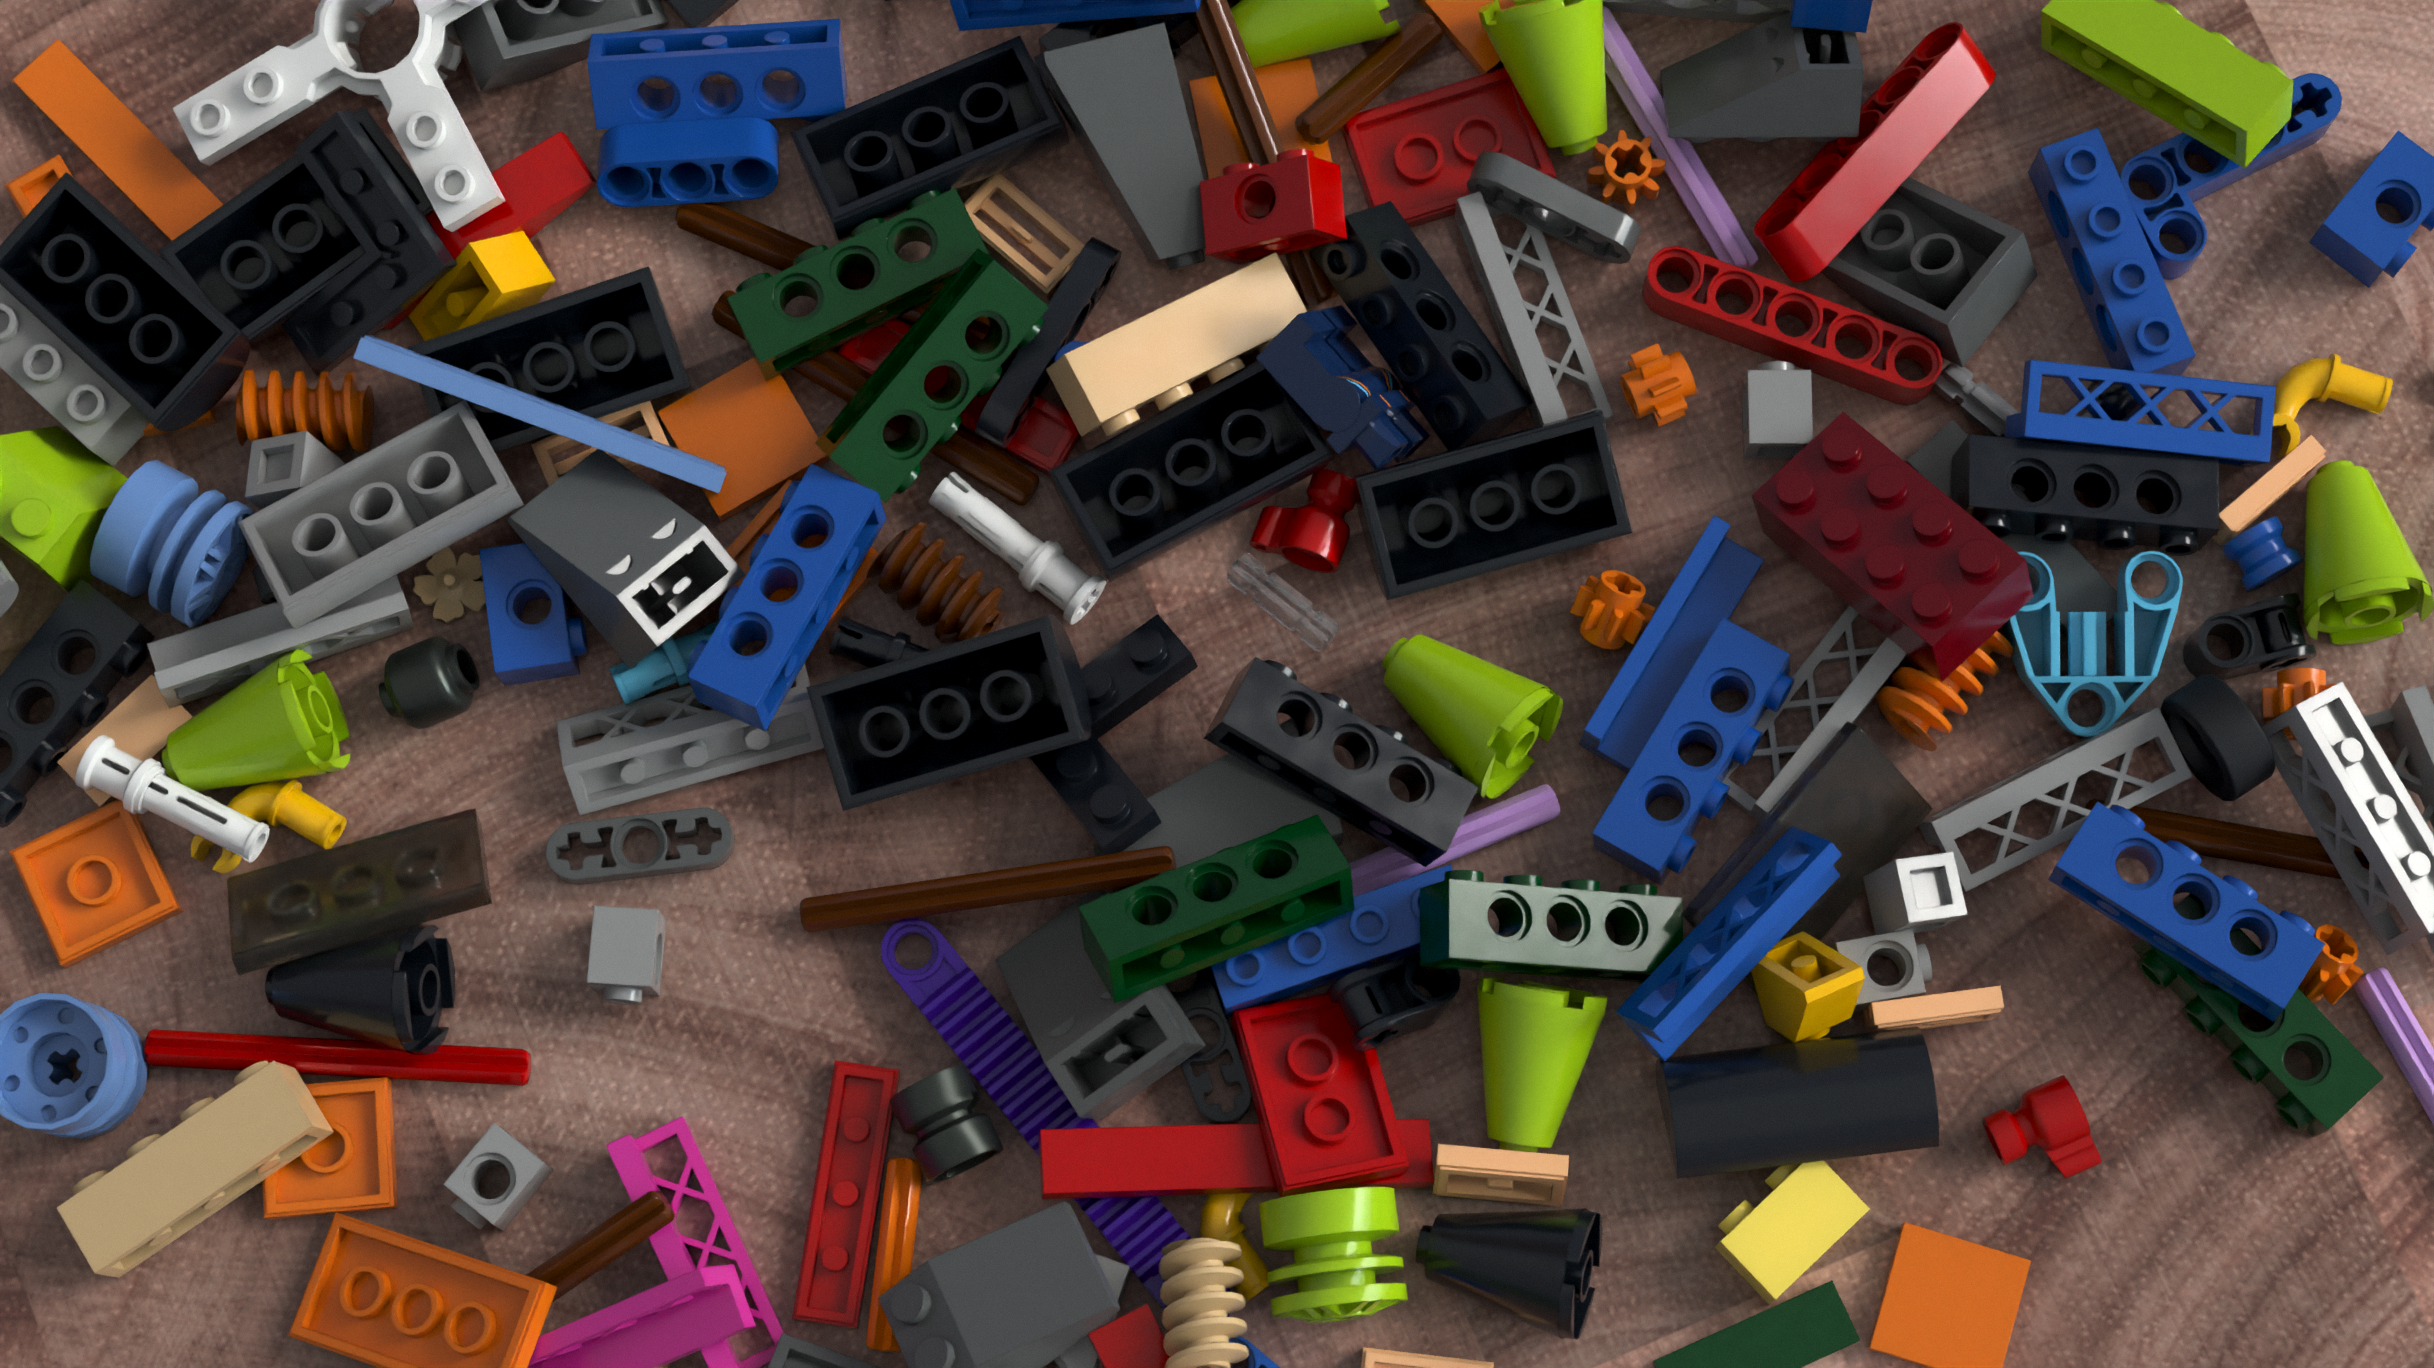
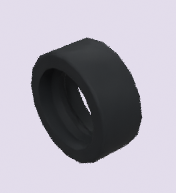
M2202 674L2163 700L2161 713L2187 766L2212 794L2223 801H2235L2273 775L2275 761L2265 733L2242 699L2224 681L2212 674Z

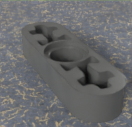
M1480 153L1466 184L1471 194L1481 191L1486 204L1597 259L1609 263L1622 264L1628 262L1641 233L1640 225L1630 216L1501 153Z
M693 808L565 824L550 836L546 847V857L551 869L563 881L574 885L593 884L717 868L723 865L732 855L735 847V835L729 822L720 812L711 808ZM702 823H708L713 833H722L721 840L711 843V853L701 855L699 849L694 844L676 845L680 858L670 860L672 845L665 830L667 826L676 825L675 834L678 838L698 835V825ZM647 829L654 832L658 837L659 848L656 855L646 863L637 864L630 862L623 853L625 839L635 830ZM612 833L610 850L616 866L606 868L607 859L603 854L583 858V868L574 870L568 860L560 859L561 852L571 850L573 839L580 838L586 848H603L606 845L602 834Z

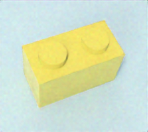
M1825 1161L1779 1166L1765 1180L1773 1191L1756 1208L1745 1199L1718 1225L1726 1236L1714 1248L1768 1304L1775 1301L1870 1210Z

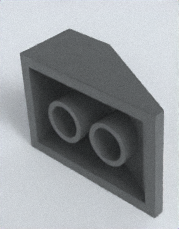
M488 0L453 21L481 91L537 79L587 59L591 34L659 30L668 23L660 0Z
M1907 177L1837 256L1821 271L1823 275L1884 321L1924 335L1934 341L1940 349L1942 358L1962 368L2038 276L2024 232L1910 177Z
M1065 1201L927 1260L878 1298L909 1368H1043L1121 1309L1071 1204Z

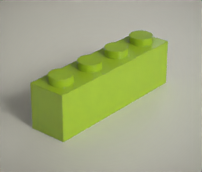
M2051 0L2041 10L2042 49L2243 168H2246L2291 119L2293 80L2288 78L2276 65L2270 62H2260L2239 50L2224 35L2218 32H2208L2184 18L2174 6L2166 2H2157L2155 0Z

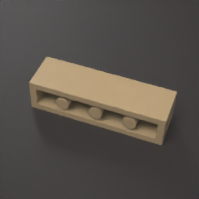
M1275 252L1064 354L1048 367L1046 371L1081 437L1101 427L1106 437H1109L1138 422L1140 417L1136 410L1155 401L1159 411H1162L1191 396L1193 392L1189 384L1207 376L1213 385L1245 368L1241 360L1242 358L1258 350L1261 353L1298 314L1305 313L1307 310Z
M260 1061L247 1067L234 1078L233 1081L236 1085L234 1088L216 1100L214 1097H208L194 1103L182 1112L179 1117L182 1123L163 1136L161 1134H153L143 1138L127 1150L126 1156L128 1159L110 1172L106 1170L95 1172L79 1181L72 1188L74 1196L58 1206L57 1210L95 1274L120 1278L334 1133L296 1068L276 1061L270 1063L268 1061Z

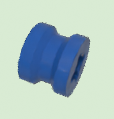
M2277 516L2251 527L2221 548L2227 559L2236 561L2243 571L2241 582L2247 592H2252L2267 585L2304 561L2297 549L2290 548L2282 538L2284 527Z

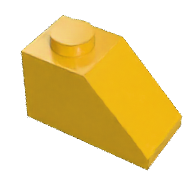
M524 231L470 242L455 259L457 265L435 283L411 312L409 318L424 341L535 305L556 280Z
M1804 931L1779 941L1751 970L1766 1025L1794 1043L1822 1038L1830 1032L1832 1026L1850 1019L1865 980L1862 966Z

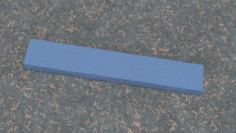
M371 335L360 337L353 357L372 366L716 493H720L728 472L725 470V466Z

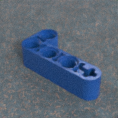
M2308 73L2292 79L2294 83L2291 114L2297 105L2306 111L2294 116L2288 125L2286 123L2246 168H2243L2184 132L2134 156L2126 162L2119 177L2163 279L2172 280L2187 273L2206 244L2207 230L2204 221L2193 204L2194 202L2313 145L2324 136L2337 117L2342 105L2339 87L2332 79L2316 73ZM2313 107V109L2317 112V115H2315V113L2312 110L2308 109ZM2192 153L2204 157L2210 164L2211 172L2198 173L2190 169L2185 162L2184 155ZM2134 180L2145 181L2153 187L2157 198L2152 200L2140 199L2130 190L2129 182ZM2168 233L2180 237L2185 243L2187 252L2174 254L2167 251L2161 245L2159 235Z

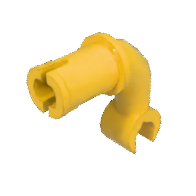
M2333 353L2328 358H2311L2292 366L2276 384L2272 431L2277 429V433L2282 441L2276 460L2287 456L2298 446L2301 433L2298 424L2294 420L2300 408L2307 401L2315 398L2316 401L2324 403L2330 398L2379 414L2384 410L2388 402L2393 380L2341 363L2340 355Z
M291 780L288 783L272 781L253 784L235 795L227 805V807L257 822L266 820L273 827L283 824L326 850L334 846L347 824V819L303 792L302 784L297 780ZM195 835L191 843V857L203 862L209 849L215 843ZM222 847V855L212 870L224 875L233 871L240 864L242 857Z
M1255 1193L1209 1194L1201 1209V1238L1229 1241L1240 1245L1242 1256L1238 1260L1225 1263L1224 1266L1241 1269L1244 1273L1242 1283L1234 1287L1239 1294L1244 1296L1246 1303L1269 1286L1267 1273L1270 1270L1243 1234L1247 1227L1244 1223L1241 1224L1239 1218L1245 1202Z

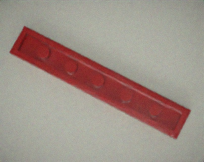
M1429 1119L1396 1120L1409 1162L1406 1174L1327 1190L1358 1187L1430 1188L1434 1183ZM1260 1123L1040 1129L1038 1135L1042 1199L1278 1192Z

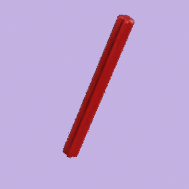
M157 1029L147 1033L144 1048L145 1061L153 1066L243 1071L260 1061H268L269 1063L276 1061L296 1068L299 1074L369 1078L388 1077L390 1079L519 1086L528 1084L531 1074L530 1053L524 1049L440 1045L436 1052L427 1055H413L363 1040Z

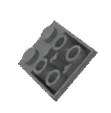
M1788 11L1660 70L1669 138H1682L1693 143H1704L1714 138H1745L1752 142L1764 143L1773 141L1778 137H1807L1817 142H1832L1840 137H1858L1864 68L1856 32L1790 26L1791 11Z
M596 449L506 520L629 669L746 575L703 523L600 449Z
M1104 890L1087 893L996 959L1045 1065L1080 1118L1103 1120L1206 1046L1166 984L1114 1003L1084 950L1078 906L1105 895Z

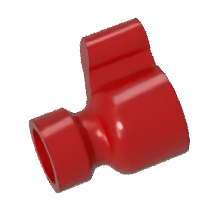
M1322 469L1311 477L1306 490L1309 498L1307 505L1299 508H1282L1278 506L1262 508L1249 542L1251 547L1265 553L1282 555L1288 561L1314 572L1335 573L1338 570L1350 538V528L1344 520V515L1354 509L1356 497L1352 478L1333 470Z
M2064 1075L2027 1090L2022 1094L2020 1105L2015 1111L2010 1112L2001 1109L1982 1118V1124L1987 1137L2002 1165L2024 1157L2028 1147L2038 1145L2043 1149L2065 1179L2102 1163L2100 1154L2090 1135L2091 1130L2084 1110Z

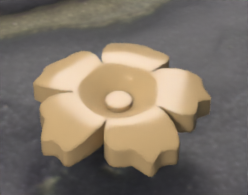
M446 547L433 554L432 559L426 563V567L432 575H421L414 578L415 587L413 592L421 598L426 606L435 605L433 611L435 620L450 624L454 620L465 617L464 605L477 613L482 612L486 605L483 581H480L483 579L480 555L472 556L468 553H463L457 561L453 551Z

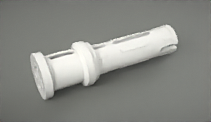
M956 472L950 473L948 478L945 477L934 490L929 501L931 506L956 522L963 530L1019 573L1018 578L1022 582L1021 585L1028 592L1039 591L1064 611L1063 619L1070 625L1081 620L1096 603L1105 588L1106 579L1099 574L1090 576L1064 555L1065 548L1057 541H1041L992 501L972 488Z
M106 735L98 736L90 744L77 768L75 783L78 787L86 791L95 787L123 801V808L130 813L144 814L150 811L197 836H201L243 857L249 863L259 856L269 837V825L263 822L259 823L217 802L213 798L205 796L167 777L166 769L162 767L160 762L152 758L145 761L139 760L115 748V741Z

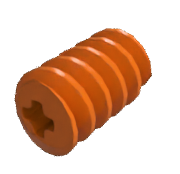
M253 369L245 370L236 398V433L241 446L245 444L248 438L252 444L254 440L308 431L321 443L324 438L327 448L332 452L342 451L348 439L352 448L357 453H364L369 450L374 425V396L370 385L367 386L366 391L359 390L354 372H347L341 390H334L329 371H322L316 388L309 389L304 371L297 370L291 387L284 388L279 370L270 371L265 387L258 386Z
M1997 630L1942 682L1908 654L1907 664L1909 667H1900L1892 674L1891 682L1894 687L1885 686L1876 693L1878 707L1894 729L1910 743L1924 750L1935 751L1937 746L1927 734L1928 730L1931 728L1945 735L1950 734L1953 728L1943 715L1944 710L1947 709L1956 714L1965 715L1968 707L1958 693L1963 690L1972 695L1980 696L1984 689L1974 676V673L1979 671L1990 677H1995L1999 673V667L1989 656L1990 653L1993 651L2009 658L2014 654V647Z

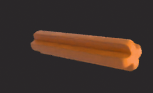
M897 1157L890 1158L887 1163L866 1336L867 1347L874 1351H900L899 1344L878 1298L911 1273L923 1176L920 1166L915 1159Z

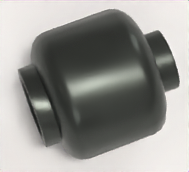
M440 636L431 637L392 653L388 657L384 666V681L379 684V695L383 706L392 717L400 716L413 728L425 729L469 710L473 701V691L479 688V676L474 661L464 646L459 643L453 645L450 641Z

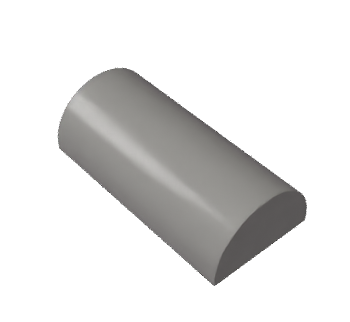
M463 400L239 521L238 524L283 614L293 628L297 629L524 506V503L466 400Z

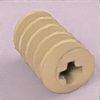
M1212 1238L1178 1240L1163 1247L1161 1254L1164 1257L1161 1258L1159 1263V1273L1165 1282L1160 1289V1297L1167 1307L1164 1308L1161 1317L1164 1328L1169 1331L1164 1337L1163 1348L1166 1354L1170 1356L1164 1368H1231L1230 1364L1245 1360L1249 1356V1349L1246 1345L1231 1343L1229 1339L1243 1335L1247 1331V1323L1239 1318L1227 1317L1228 1313L1243 1309L1246 1305L1245 1298L1242 1294L1226 1292V1288L1242 1283L1244 1273L1241 1269L1224 1266L1225 1263L1238 1260L1242 1256L1240 1245Z

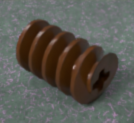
M924 520L899 533L881 551L868 570L866 578H872L881 574L878 586L885 594H892L900 590L897 603L903 610H912L918 607L916 619L921 626L928 627L938 622L935 636L941 643H949L956 638L957 643L994 632L1005 615V611L1001 612L996 608L1003 594V589L1000 586L995 587L984 595L978 592L984 572L979 569L964 579L959 576L965 561V556L962 553L946 562L940 559L947 540L940 537L927 546L921 543L928 527Z

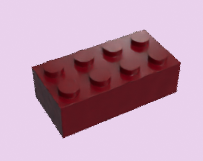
M1844 412L1752 495L1763 533L1941 682L2034 597L2026 559Z

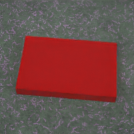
M1505 68L1359 112L1341 127L1368 208L1391 201L1410 228L1455 215L1457 199L1471 194L1466 184L1480 153H1501L1554 179L1557 178L1544 139Z
M1325 993L1233 1012L1231 1018L1233 1030L1280 1198L1406 1174L1409 1162L1376 1048L1364 1052L1354 1050L1350 1042L1354 1033L1339 1003H1332L1328 994Z

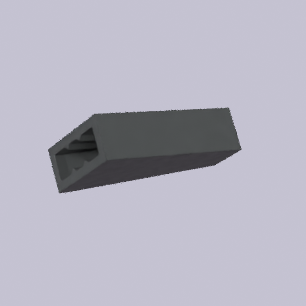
M1165 23L1043 52L1035 56L1034 60L1037 71L1148 261L1152 262L1166 258L1169 270L1206 261L1203 252L1206 246L1200 193V181H1204Z
M1293 718L1279 724L1286 734L1299 737V729ZM1227 753L1148 797L1147 801L1155 809L1162 823L1122 852L1169 846L1174 852L1177 869L1216 854L1224 848L1237 846L1271 833L1284 825L1294 824L1317 814L1337 845H1342L1343 830L1340 817ZM1093 844L1095 856L1104 855L1100 848ZM1128 887L1116 888V890L1120 891Z

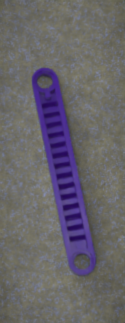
M918 918L903 919L890 927L885 933L881 944V958L890 976L961 1063L965 1065L966 1069L1038 1157V1135L1040 1129L1100 1128L1094 1119L1080 1118L1045 1065L1039 1051L1031 1044L1021 1029L1013 1022L1008 1013L999 1005L990 991L981 983L976 974L967 966L936 927L928 921ZM909 935L923 936L932 945V955L929 962L919 969L910 970L904 968L896 960L895 951L897 945L903 938ZM1157 1196L1072 1198L1124 1263L1130 1266L1133 1274L1164 1310L1167 1306L1160 1297V1289L1165 1280L1162 1279L1159 1273V1263L1161 1258L1164 1257L1161 1254L1162 1248L1178 1240L1191 1239L1171 1212L1162 1204ZM1226 1288V1292H1231L1230 1288Z

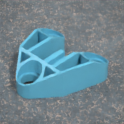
M2156 551L2137 553L2126 559L2120 567L2117 577V612H2114V676H2107L2106 612H2068V676H2060V612L2056 611L2054 579L2051 569L2037 555L2028 552H2017L2034 569L2038 579L2037 588L2033 593L2034 597L2002 626L2006 639L2014 647L2012 659L2018 677L2061 728L2071 735L2091 737L2106 731L2158 676L2182 592L2183 577L2180 568L2172 558ZM2145 561L2154 562L2159 565L2164 571L2166 578L2165 587L2162 592L2151 599L2138 595L2131 583L2133 570L2137 565ZM2084 689L2091 690L2097 694L2103 707L2099 720L2087 727L2074 723L2069 717L2067 709L2072 695Z

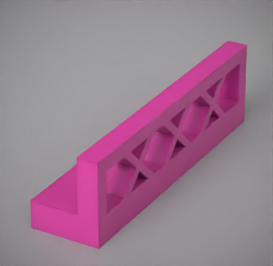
M682 1116L636 1139L628 1134L607 1144V1150L632 1203L649 1191L661 1192L659 1186L675 1192L671 1202V1207L675 1214L673 1221L648 1237L668 1281L699 1267H707L711 1254L735 1261L742 1273L740 1283L744 1294L746 1295L749 1288L758 1310L750 1308L751 1314L754 1318L764 1321L775 1344L740 1362L730 1338L701 1350L708 1368H763L769 1365L781 1334H785L784 1329L685 1118ZM677 1136L688 1158L678 1184L654 1176L644 1155V1152ZM693 1171L704 1193L688 1188ZM684 1195L709 1203L715 1218L706 1243L681 1235L675 1220ZM720 1230L731 1252L715 1246ZM686 1245L703 1250L697 1267Z
M734 1264L699 1267L540 1336L527 1368H660L756 1327Z

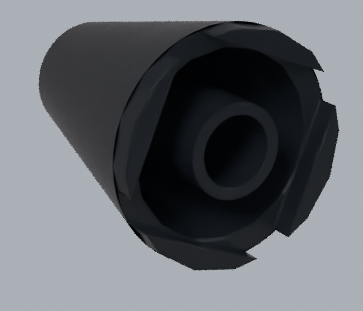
M418 924L286 953L278 959L276 965L271 967L267 973L265 982L266 997L268 1002L274 1005L277 1014L281 1018L413 1055H427L438 1050L445 1040L449 1027H438L442 1008H454L455 966L451 947L447 938H435L433 935L439 929L435 925Z
M1586 1208L1439 1214L1435 1218L1433 1226L1423 1225L1420 1231L1416 1248L1417 1264L1425 1265L1426 1278L1561 1339H1579L1586 1325L1595 1288L1589 1287L1593 1266L1599 1267L1603 1234L1602 1216L1600 1213L1588 1211Z

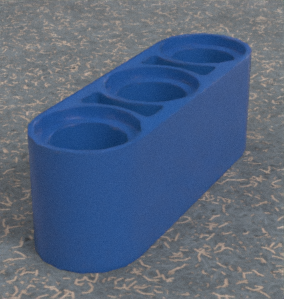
M757 117L636 123L614 126L607 130L600 139L597 189L603 199L618 207L743 201L764 198L773 192L778 183L780 137L777 129L770 122Z

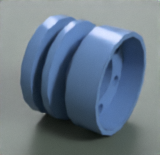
M159 460L146 462L132 473L120 488L102 519L91 551V574L97 580L132 598L143 595L148 591L149 604L161 613L171 611V615L177 621L190 628L201 625L217 610L229 594L243 569L251 548L238 522L255 512L238 501L229 503L226 496L215 489L206 491L199 496L198 483L192 477Z
M38 993L15 1001L0 1014L1 1116L26 1129L45 1132L61 1138L91 1139L113 1131L134 1113L146 1090L149 1063L145 1061L142 1038L126 1018L102 1006L85 1002L79 998L67 994ZM73 1059L78 1060L76 1066L82 1072L77 1081L72 1080L74 1074L68 1068L69 1063Z

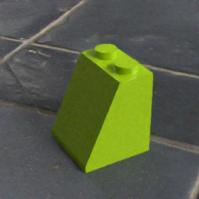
M59 426L0 435V542L68 593L81 578L90 584L95 578L90 571V556L95 536L106 511L128 478Z

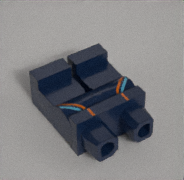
M1342 305L1300 313L1269 343L1256 359L1317 425L1324 430L1333 432L1326 441L1338 454L1357 449L1375 470L1383 468L1393 459L1397 463L1407 460L1430 435L1410 414L1409 411L1416 404L1405 388H1399L1396 378L1388 370L1373 366L1347 336L1358 324Z

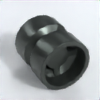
M957 1065L930 1075L903 1089L889 1100L903 1132L916 1134L919 1139L912 1151L928 1185L947 1180L976 1167L1004 1149L988 1114L975 1113L974 1111L980 1097L965 1065Z

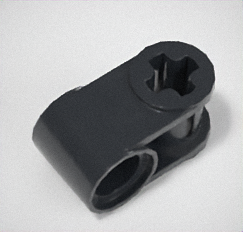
M2291 593L2275 596L2244 608L2218 613L2209 617L2185 642L2183 658L2189 672L2196 678L2202 674H2212L2223 681L2260 671L2272 672L2285 669L2316 657L2315 647L2306 643L2296 608L2301 604L2298 594ZM2207 635L2221 637L2228 643L2231 649L2230 660L2218 659L2210 653L2206 642Z
M1418 952L1417 954L1381 966H1370L1354 971L1335 982L1328 989L1327 994L1332 1003H1339L1354 1033L1350 1040L1354 1050L1364 1052L1384 1045L1394 1038L1426 1029L1433 1025L1458 992L1461 978L1458 969L1420 967V952ZM1414 983L1425 987L1432 997L1420 993L1414 986Z

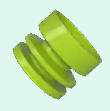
M1358 1187L1291 1195L1259 1203L1264 1249L1294 1252L1295 1260L1294 1264L1268 1272V1285L1298 1286V1293L1270 1299L1272 1318H1291L1312 1324L1340 1322L1370 1317L1387 1307L1403 1304L1408 1301L1405 1283H1376L1375 1279L1377 1275L1396 1272L1404 1268L1403 1257L1372 1254V1242L1380 1241L1399 1233L1394 1188Z

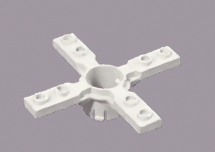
M321 0L315 11L313 33L289 47L277 45L172 108L199 161L210 166L331 93L345 87L359 95L374 96V98L382 101L389 114L387 121L445 229L454 232L506 201L443 83L448 76L438 70L439 66L444 69L456 71L461 61L462 47L448 41V36L458 40V34L453 21L488 0H413L420 16L418 37L410 53L395 67L378 73H365L359 53L349 47L348 43L359 46L360 33L366 22L356 16L357 12L369 17L376 14L383 7L393 4L394 0Z

